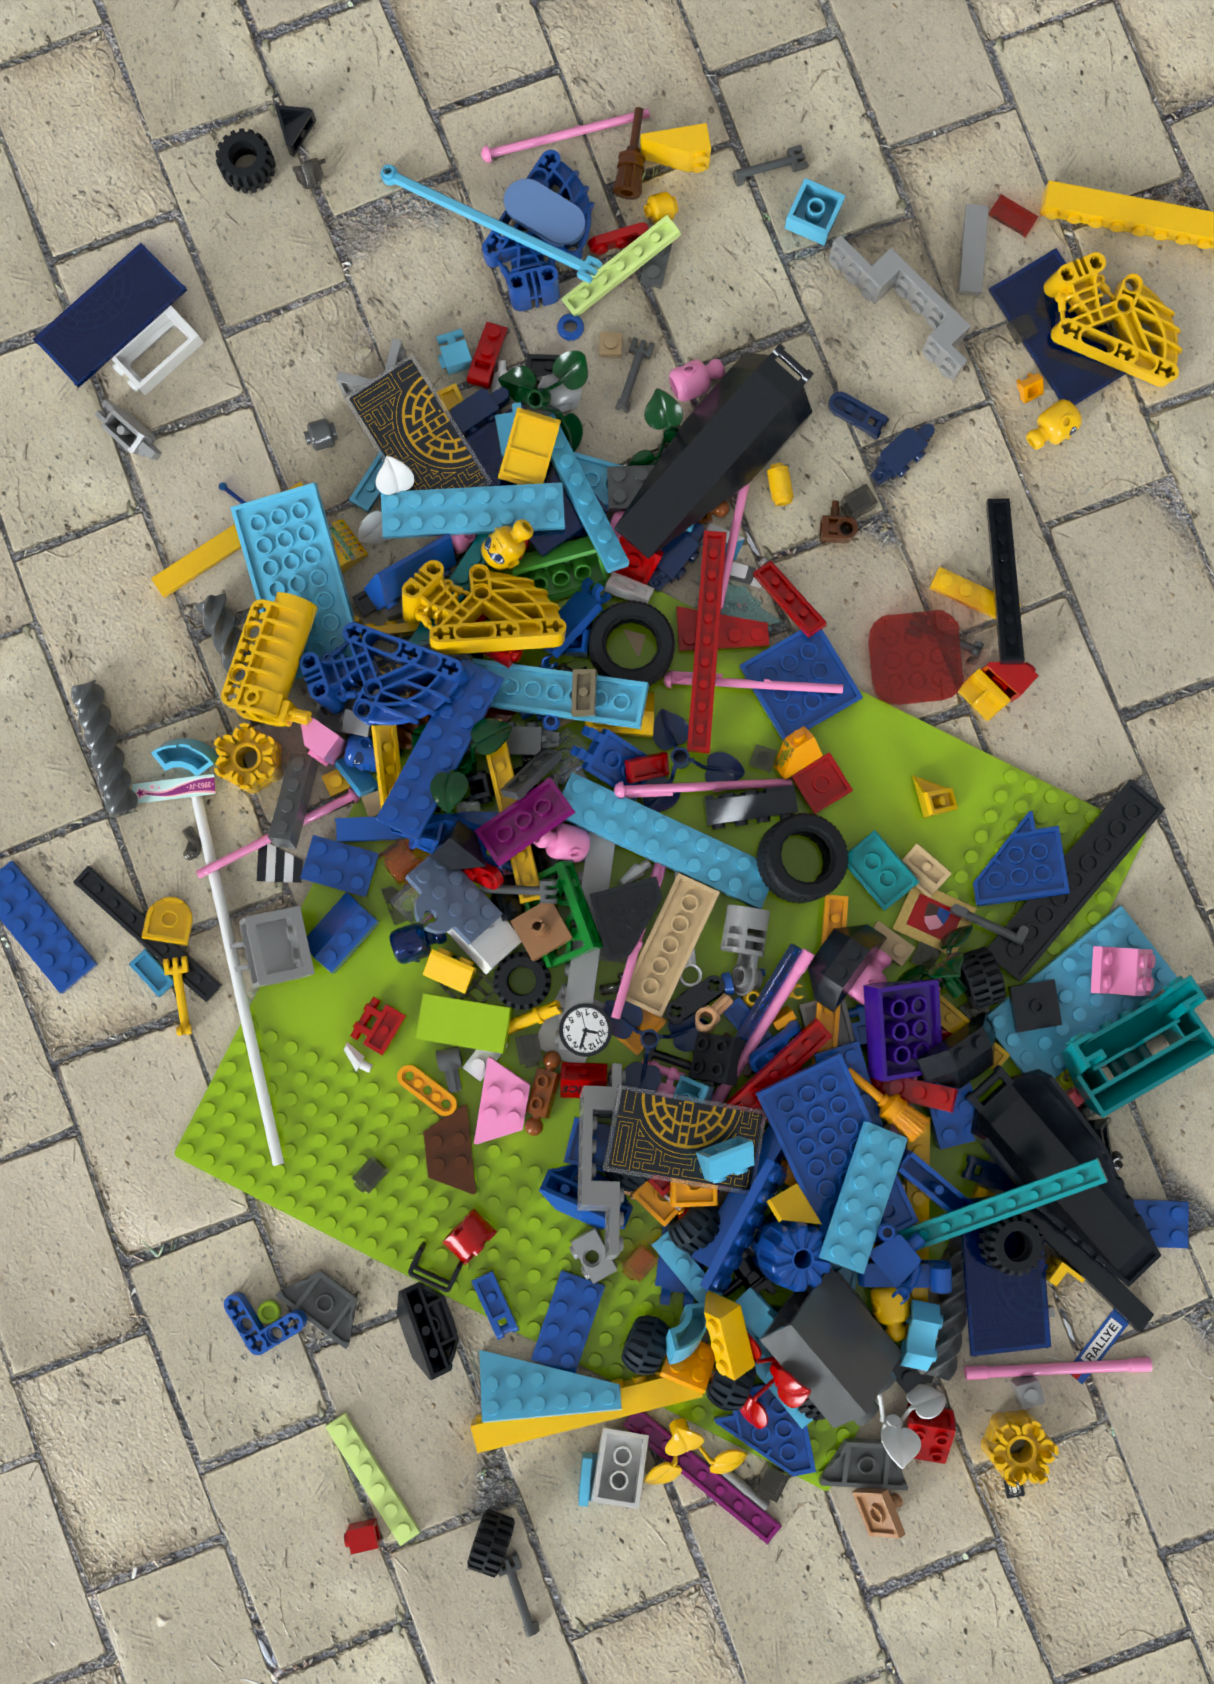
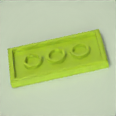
M423 994L416 1039L505 1054L512 1008Z

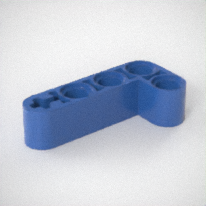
M872 1259L868 1260L864 1274L858 1273L859 1286L894 1287ZM922 1260L920 1262L922 1270L915 1288H930V1291L934 1293L952 1292V1267L950 1262L946 1260Z

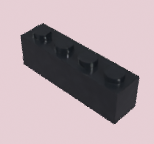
M794 785L766 788L761 792H758V790H748L741 792L740 795H735L733 792L724 793L717 796V798H713V795H707L703 798L706 827L712 826V830L726 828L725 824L734 823L735 827L745 826L751 820H757V824L771 822L770 818L779 817L782 820L798 813Z

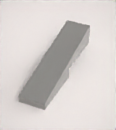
M965 205L957 294L979 296L982 293L988 206Z

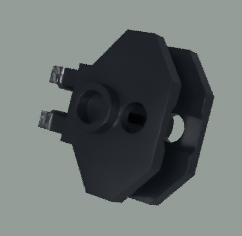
M479 771L474 776L467 777L471 796L462 799V804L479 802V805L493 802L492 798L495 797V792L489 773Z

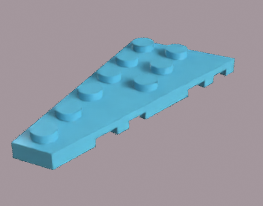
M479 1350L483 1423L622 1410L621 1386L619 1384Z

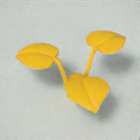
M679 1418L669 1424L672 1438L665 1446L666 1454L673 1456V1461L671 1463L663 1462L654 1467L643 1479V1483L659 1485L675 1480L682 1472L681 1466L677 1465L678 1455L689 1452V1450L698 1448L706 1460L712 1464L709 1468L710 1472L715 1474L728 1473L738 1468L747 1458L748 1452L730 1449L720 1453L713 1459L702 1447L704 1443L703 1436L690 1430L685 1418Z

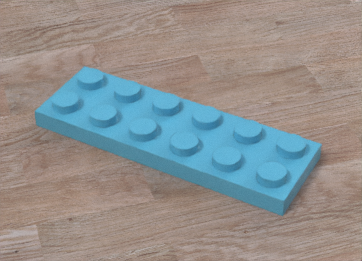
M863 1122L819 1258L864 1274L908 1138L870 1122Z

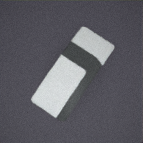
M736 562L732 563L729 579L761 588L760 583L753 577V572L757 570L756 568Z

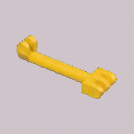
M187 956L181 957L182 966H179L178 957L172 958L173 967H170L169 959H163L165 975L173 974L180 1025L176 1027L177 1036L192 1034L182 973L189 972Z

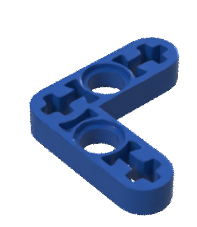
M233 1292L224 1300L226 1313L247 1348L254 1355H261L300 1332L307 1324L306 1314L301 1310L295 1309L264 1327L243 1293ZM237 1300L239 1305L233 1306L232 1302ZM243 1310L245 1311L241 1316H238V1313ZM243 1318H248L252 1321L251 1329L243 1326ZM298 1318L299 1323L288 1328L287 1324L293 1319ZM273 1327H278L282 1330L281 1338L273 1335ZM255 1330L257 1331L256 1334L250 1336L252 1332H254ZM261 1340L263 1344L257 1346L256 1342Z

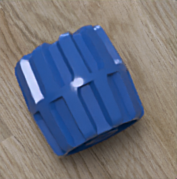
M771 1215L770 1220L756 1228L757 1232L750 1245V1248L754 1250L752 1260L766 1278L772 1283L794 1292H804L808 1285L815 1288L822 1283L821 1276L823 1273H829L831 1264L827 1260L819 1258L824 1243V1234L812 1223L787 1220L778 1222L775 1215Z

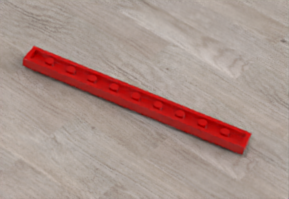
M704 530L687 741L688 752L710 754L727 532Z
M815 1018L722 1107L752 1113L760 1106L755 1092L794 1074L833 1036ZM652 1175L647 1180L662 1197L670 1191V1177Z

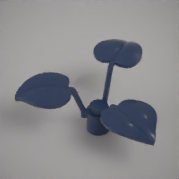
M665 709L659 711L654 721L653 740L656 746L663 751L674 747L671 753V760L674 765L672 766L669 780L665 776L647 780L645 785L670 784L674 780L676 770L678 768L684 769L690 763L707 770L705 773L706 782L738 781L744 776L745 770L741 763L727 753L715 752L710 754L707 758L708 766L701 764L694 758H690L689 752L685 748L678 747V745H682L688 740V723L682 717ZM672 792L673 796L643 797V805L656 812L668 810L678 802L681 792Z
M607 1000L604 1011L610 1018L612 1034L617 1038L627 1039L632 1034V1031L641 1035V1045L646 1049L643 1064L632 1062L625 1067L626 1081L624 1088L627 1091L653 1095L660 1085L661 1073L657 1066L647 1065L650 1050L658 1046L660 1039L673 1038V1045L678 1050L684 1052L693 1051L697 1033L699 1032L695 1026V1015H692L680 1024L669 1022L668 1029L671 1034L658 1035L653 1029L642 1031L636 1028L643 1020L640 1007L625 1001L620 1019H615L611 1015L616 1000ZM702 1018L699 1020L702 1024H709Z

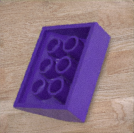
M939 980L896 981L863 985L869 1077L884 1082L922 1075L915 1059L942 1041Z

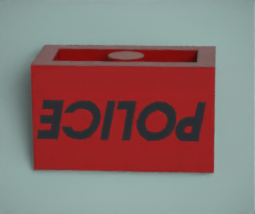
M562 1062L560 1098H580V1093L584 1086H607V1064Z

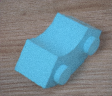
M188 738L167 741L151 752L165 771L173 767H182L190 770L196 776L212 766L219 758L216 751L209 745Z
M750 1287L735 1303L741 1305L746 1326L757 1336L755 1339L763 1348H766L760 1341V1338L778 1312L757 1291Z
M912 1299L910 1304L911 1314L905 1321V1323L909 1324L907 1337L901 1342V1351L903 1353L900 1356V1366L928 1371L932 1362L935 1363L937 1358L935 1344L938 1330L943 1326V1315H940V1305Z
M705 1302L685 1305L679 1319L680 1324L669 1329L665 1338L669 1365L688 1358L700 1344L706 1331Z

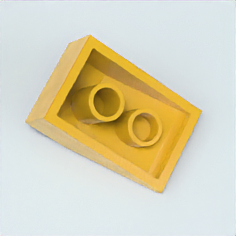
M707 123L640 134V153L646 157L647 161L684 172H703L709 169L711 155Z

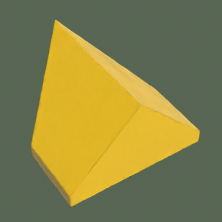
M912 775L924 818L958 809L952 787L946 788Z
M797 1183L766 1201L778 1222L787 1220L822 1225Z

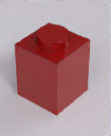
M377 1518L349 1524L346 1533H344V1543L346 1548L349 1547L351 1555L379 1548L381 1537Z

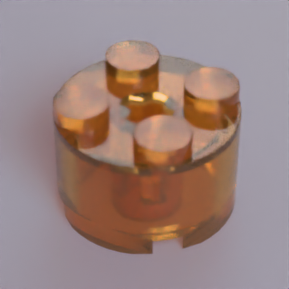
M398 839L377 856L380 860L382 858L385 859L384 867L398 885L404 884L402 890L405 892L412 887L405 879L406 875L423 862V859L414 856V849L409 848V841L407 839L403 841Z

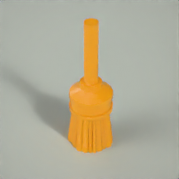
M851 1067L848 1068L854 1083L878 1102L877 1105L880 1107L879 1117L884 1118L888 1124H893L904 1137L908 1138L909 1142L916 1140L930 1122L929 1118L909 1106L908 1102L903 1100L899 1094L892 1096L883 1095Z

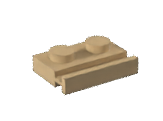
M918 843L902 859L920 881L916 887L929 898L952 874L950 870Z

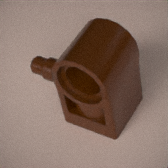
M837 500L832 501L830 516L822 515L819 542L845 544L852 541L857 533L858 524L855 519L849 516H839L840 507ZM840 527H849L851 533L843 534L840 530Z

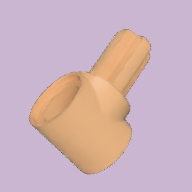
M724 993L711 1006L706 1005L699 1009L695 1016L696 1029L699 1032L711 1033L721 1021L720 1016L733 1004L731 997ZM702 1017H709L712 1022L705 1025L699 1020Z

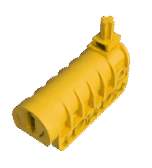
M277 592L274 602L259 599L252 603L221 692L222 702L228 707L236 709V712L242 718L278 727H291L292 722L308 725L309 722L311 723L312 712L297 709L288 697L318 610L315 604L299 596L284 592ZM264 607L266 611L259 614L257 610ZM259 627L260 632L258 636L251 638V630ZM249 649L251 651V655H247L245 657L243 653L247 652ZM245 670V677L240 681H236L237 672ZM233 683H234L235 685L241 686V687H240V688H238V687H235V688H234V687H233ZM235 693L237 695L236 699L232 698L230 700L228 698L229 695H233Z

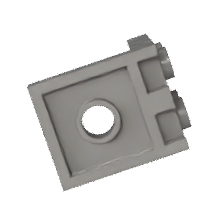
M392 339L383 376L409 360L401 340ZM338 372L336 378L342 394L350 397L377 381L343 372Z

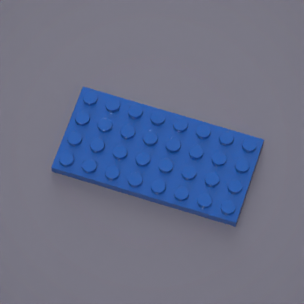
M840 1052L755 1092L797 1184L822 1225H816L824 1234V1240L863 1122L873 1124ZM896 1174L880 1226L884 1223H891L895 1226L896 1231L899 1232L919 1222ZM878 1232L874 1244L881 1241Z

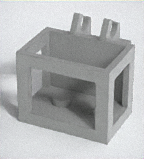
M300 906L247 916L239 921L243 942L229 946L230 949L245 948L248 964L234 967L235 972L241 970L250 971L253 989L301 979L315 974Z

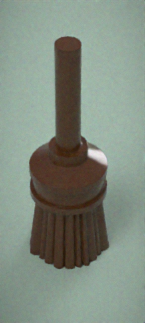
M636 107L634 111L630 145L618 155V172L613 193L616 197L626 200L638 199L642 195V173L644 172L646 157L640 153V148L638 147L644 111L641 107Z

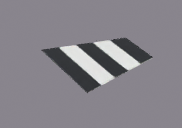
M267 844L258 849L257 881L302 883L300 877L303 860L271 844Z

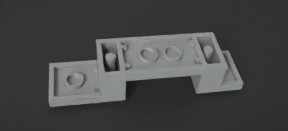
M839 235L833 241L828 258L832 267L840 270L845 275L846 280L851 285H855L867 301L871 300L876 304L893 287L901 298L909 301L912 309L918 314L921 313L926 318L928 325L935 329L928 336L922 349L924 357L929 362L934 363L945 378H950L954 381L968 361L956 347L962 343L971 326L892 248L873 265H870Z
M612 1063L608 1071L607 1086H584L580 1093L577 1211H605V1259L613 1260L620 1254V1251H623V1237L619 1236V1230L624 1224V1213L620 1212L621 1203L624 1202V1188H620V1182L593 1181V1178L596 1177V1163H592V1157L596 1154L597 1142L592 1139V1134L597 1129V1118H617L621 1089L625 1085L626 1071H622V1064Z

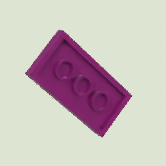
M548 778L528 792L525 797L517 800L476 829L475 832L500 867L576 812L553 780Z

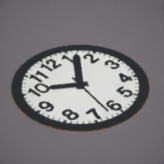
M586 1003L578 1004L570 1008L562 1017L559 1035L563 1045L571 1053L582 1057H590L600 1053L607 1047L612 1036V1024L606 1012L600 1007Z

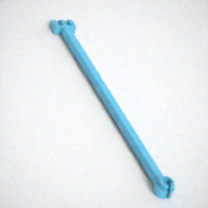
M387 164L381 169L380 175L386 185L400 186L578 270V278L587 283L592 282L593 277L591 275L595 276L598 270L596 268L600 269L602 266L600 260L590 255L584 261L401 175L393 165Z

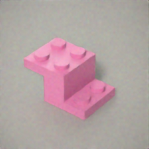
M1093 946L1091 993L1150 996L1151 991L1154 989V979L1151 977L1152 968L1155 966L1153 950Z

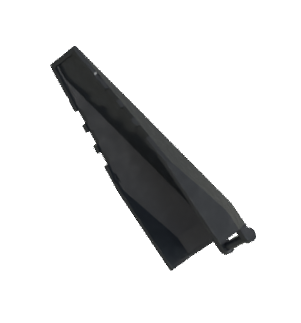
M781 343L770 355L745 352L683 422L614 529L649 559L672 542L674 538L684 533L694 523L700 521L710 511L716 509L726 499L732 497L748 485L797 433L812 414L804 385L812 378L814 373L810 369L806 370L789 355ZM778 357L801 377L799 381L776 361Z
M997 1065L993 1068V1073L977 1088L964 1095V1098L974 1108L971 1134L1017 1187L1095 1158L1099 1159L1108 1179L1106 1183L1036 1208L1127 1287H1130L1161 1257L1149 1230L1145 1227L1143 1218L1138 1214L1133 1204L1132 1197L1128 1195L1124 1187L1123 1179L1119 1177L1115 1169V1164L1104 1142L1052 1075L1036 1069L1010 1077L1000 1065ZM1001 1079L1002 1083L980 1102L978 1099Z

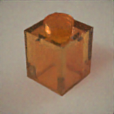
M640 1242L622 1262V1267L624 1268L622 1272L630 1280L636 1279L640 1283L656 1265L658 1258Z

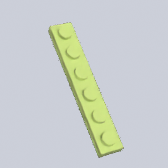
M666 215L598 269L595 276L591 275L593 277L591 283L583 281L561 298V300L574 317L581 315L681 236L679 229Z
M345 1412L328 1423L325 1428L399 1545H403L418 1535L421 1529L348 1414Z

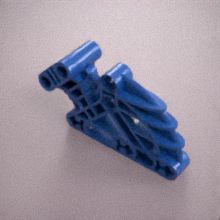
M547 150L541 155L526 179L535 180L550 190L554 184L560 188L558 194L565 199L567 198L568 201L581 209L585 217V232L582 238L573 245L568 244L564 245V247H554L582 259L583 248L591 228V211L595 203L589 201L587 194L589 186L583 185L578 177L579 171H573L562 162L557 151ZM505 209L499 221L509 224L511 218ZM516 223L514 226V228L520 231H524L525 227L521 226L518 223ZM493 230L490 232L482 245L484 261L489 267L499 266L501 268L500 271L506 279L512 308L516 311L532 309L531 300L533 299L536 308H539L538 298H541L543 306L556 303L560 299L558 271L555 268L556 260L548 257L547 263V261H544L542 253L506 236H501L500 233ZM531 231L525 232V233H527V234H529V235H531V236H533V237H535V238H537V239H540V240H542V241H544V242L550 244L549 242H547L546 240H544V239H542L541 237L537 236L536 234H534V233L531 232ZM572 247L577 248V250L570 251L568 249ZM511 261V273L503 263Z
M356 622L348 623L343 628L342 634L346 642L340 647H336L331 653H325L322 659L314 652H307L302 655L299 661L302 674L306 677L304 680L308 683L309 694L316 702L331 714H338L344 709L345 702L348 699L357 698L353 707V713L361 722L369 726L374 724L399 725L409 722L418 724L419 721L417 719L426 715L435 716L436 712L434 710L439 708L444 702L450 703L452 699L449 697L458 686L465 684L469 678L467 669L455 658ZM378 640H383L399 647L396 652L388 653L374 648L373 644ZM348 645L351 648L352 657H347L343 653V650ZM375 656L402 667L381 675ZM434 679L427 687L420 685ZM362 680L363 687L361 691L350 690V688L353 686L356 689L359 688L360 686L358 682ZM377 688H380L379 692L376 695H373V692ZM409 689L419 692L408 699L397 696ZM367 709H370V712L366 716H363L364 712Z

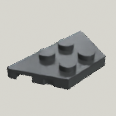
M322 1269L282 1289L275 1295L293 1310L303 1311L310 1323L343 1348L347 1349L350 1345L358 1297Z
M845 1438L819 1477L821 1486L908 1490L902 1469L889 1456L881 1440Z

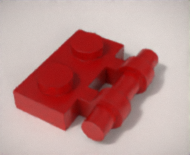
M373 996L369 1004L366 1003L363 1009L365 1011L359 1021L354 1023V1029L350 1036L358 1040L362 1033L365 1034L367 1037L363 1045L383 1056L407 1015L388 1004L385 1005L382 1011L378 1010L377 1007L381 1000ZM373 1015L378 1019L372 1029H370L366 1025Z

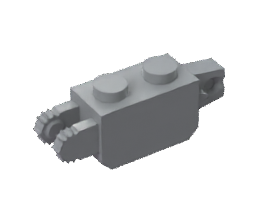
M105 399L102 404L110 413L107 415L100 410L95 413V416L103 422L102 428L132 454H139L141 457L146 455L152 460H158L162 452L153 444L157 437L127 410L120 409L112 401Z

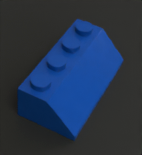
M450 534L442 536L378 572L363 589L378 612L384 608L390 610L399 604L398 600L402 598V586L411 577L414 579V574H419V569L426 562L431 560L441 562L444 567V578L452 573L450 570L454 567L456 561Z

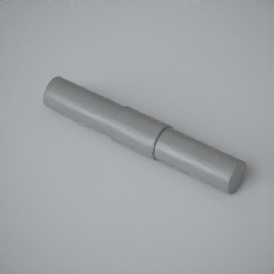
M732 1471L721 1474L765 1511L770 1503Z

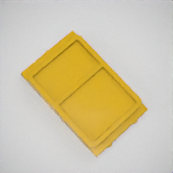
M517 407L498 479L517 485L543 484L561 420Z

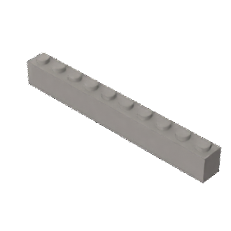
M587 831L590 837V849L586 857L580 861L585 864L584 871H579L578 879L600 936L589 894L609 889L615 844ZM573 920L571 926L577 928L576 922ZM582 940L572 941V951L584 946ZM600 949L571 960V962H566L564 975L569 977L568 984H563L561 998H565L564 1008H560L562 1009V1014L558 1015V1021H561L564 1014L573 1006L584 1003L593 1004ZM556 1030L555 1044H559L558 1049L567 1050L560 1039L559 1030Z

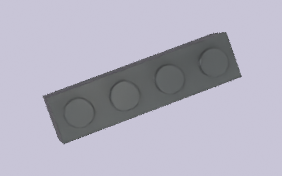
M290 752L268 835L274 846L297 849L318 769V764L310 755Z

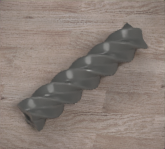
M226 593L217 596L209 595L195 607L203 616L204 626L212 635L213 645L221 655L223 667L228 673L242 630L234 626L236 621L235 613L225 607ZM248 649L243 655L245 657L251 655V651ZM245 670L237 672L236 681H240L245 677ZM233 683V687H234V688H235V687H238V688L241 687V686H237V685H235V684ZM250 720L252 727L264 724Z
M96 680L85 684L72 686L71 698L78 709L79 723L85 731L84 739L88 749L91 751L92 765L98 773V785L105 794L104 804L106 810L113 818H118L126 814L138 812L136 810L138 797L129 788L131 784L130 773L122 767L125 756L123 751L116 746L118 740L117 731L109 725L112 716L111 711L102 703L105 691L99 684H95Z
M962 1235L953 1237L948 1242L950 1258L947 1261L950 1262L952 1267V1292L938 1293L941 1301L939 1305L940 1315H943V1326L938 1330L936 1338L935 1363L932 1362L928 1371L924 1373L947 1381L951 1380L957 1370L958 1360L956 1355L962 1346L961 1332L966 1326V1309L970 1304L965 1236Z

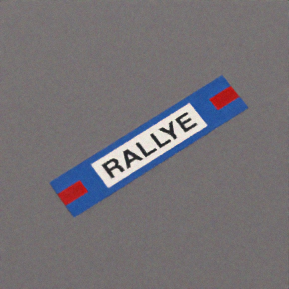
M1113 1309L1073 1362L1101 1361L1129 1323ZM1091 1373L1070 1375L1083 1385Z

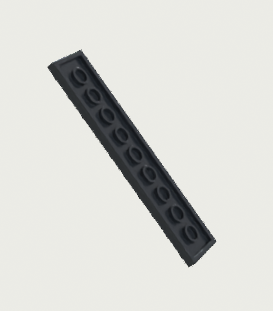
M1127 780L1064 855L1070 894L1026 900L1004 926L1013 932H1017L1021 926H1026L1028 934L1023 944H1017L997 934L987 946L994 955L998 965L1014 979L1021 981L1166 808L1133 780Z

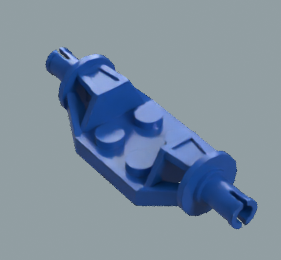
M442 814L430 818L425 830L435 829L432 836L422 834L419 841L393 828L390 829V833L409 838L410 849L417 847L432 854L457 819L474 832L482 825L449 814ZM478 837L485 863L496 867L499 871L504 869L513 872L510 859L499 867L492 856L486 854L487 849Z

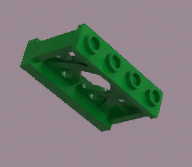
M561 861L554 864L555 866L538 873L539 881L542 878L547 879L558 874L557 885L548 886V888H557V893L560 896L565 892L567 899L563 901L557 894L548 895V897H557L558 904L570 906L572 911L566 918L565 924L574 939L567 942L564 954L557 955L556 950H553L541 957L548 968L558 967L603 947L574 865L569 861ZM540 899L524 903L526 911L540 904ZM573 920H575L577 928L571 926ZM582 940L584 946L572 951V941Z

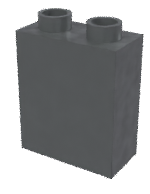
M830 1268L829 1273L822 1274V1283L817 1287L813 1288L808 1285L804 1292L792 1291L760 1338V1341L786 1371L792 1374L802 1385L811 1389L808 1398L833 1428L852 1420L858 1426H862L877 1414L879 1405L875 1402L878 1394L885 1392L896 1381L897 1375L893 1368L903 1352L835 1271Z

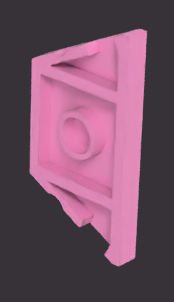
M492 1056L487 1058L474 1144L483 1143L523 1130L530 1083L522 1077L515 1075L509 1068H505L495 1061Z

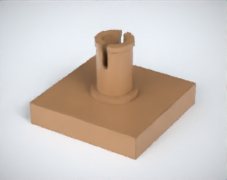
M540 903L511 920L514 929L533 962L574 939L555 904Z
M857 1488L852 1492L869 1536L900 1539L906 1534L896 1509L903 1505V1500L898 1493L890 1495L888 1489Z

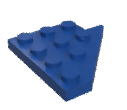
M1029 811L973 882L976 906L1070 894L1059 826L1035 829L1033 811Z
M766 1384L752 1385L750 1391L752 1397ZM769 1388L757 1400L763 1405L768 1414V1424L762 1429L755 1428L743 1417L740 1410L714 1417L716 1424L793 1477L816 1472L807 1425L802 1429Z

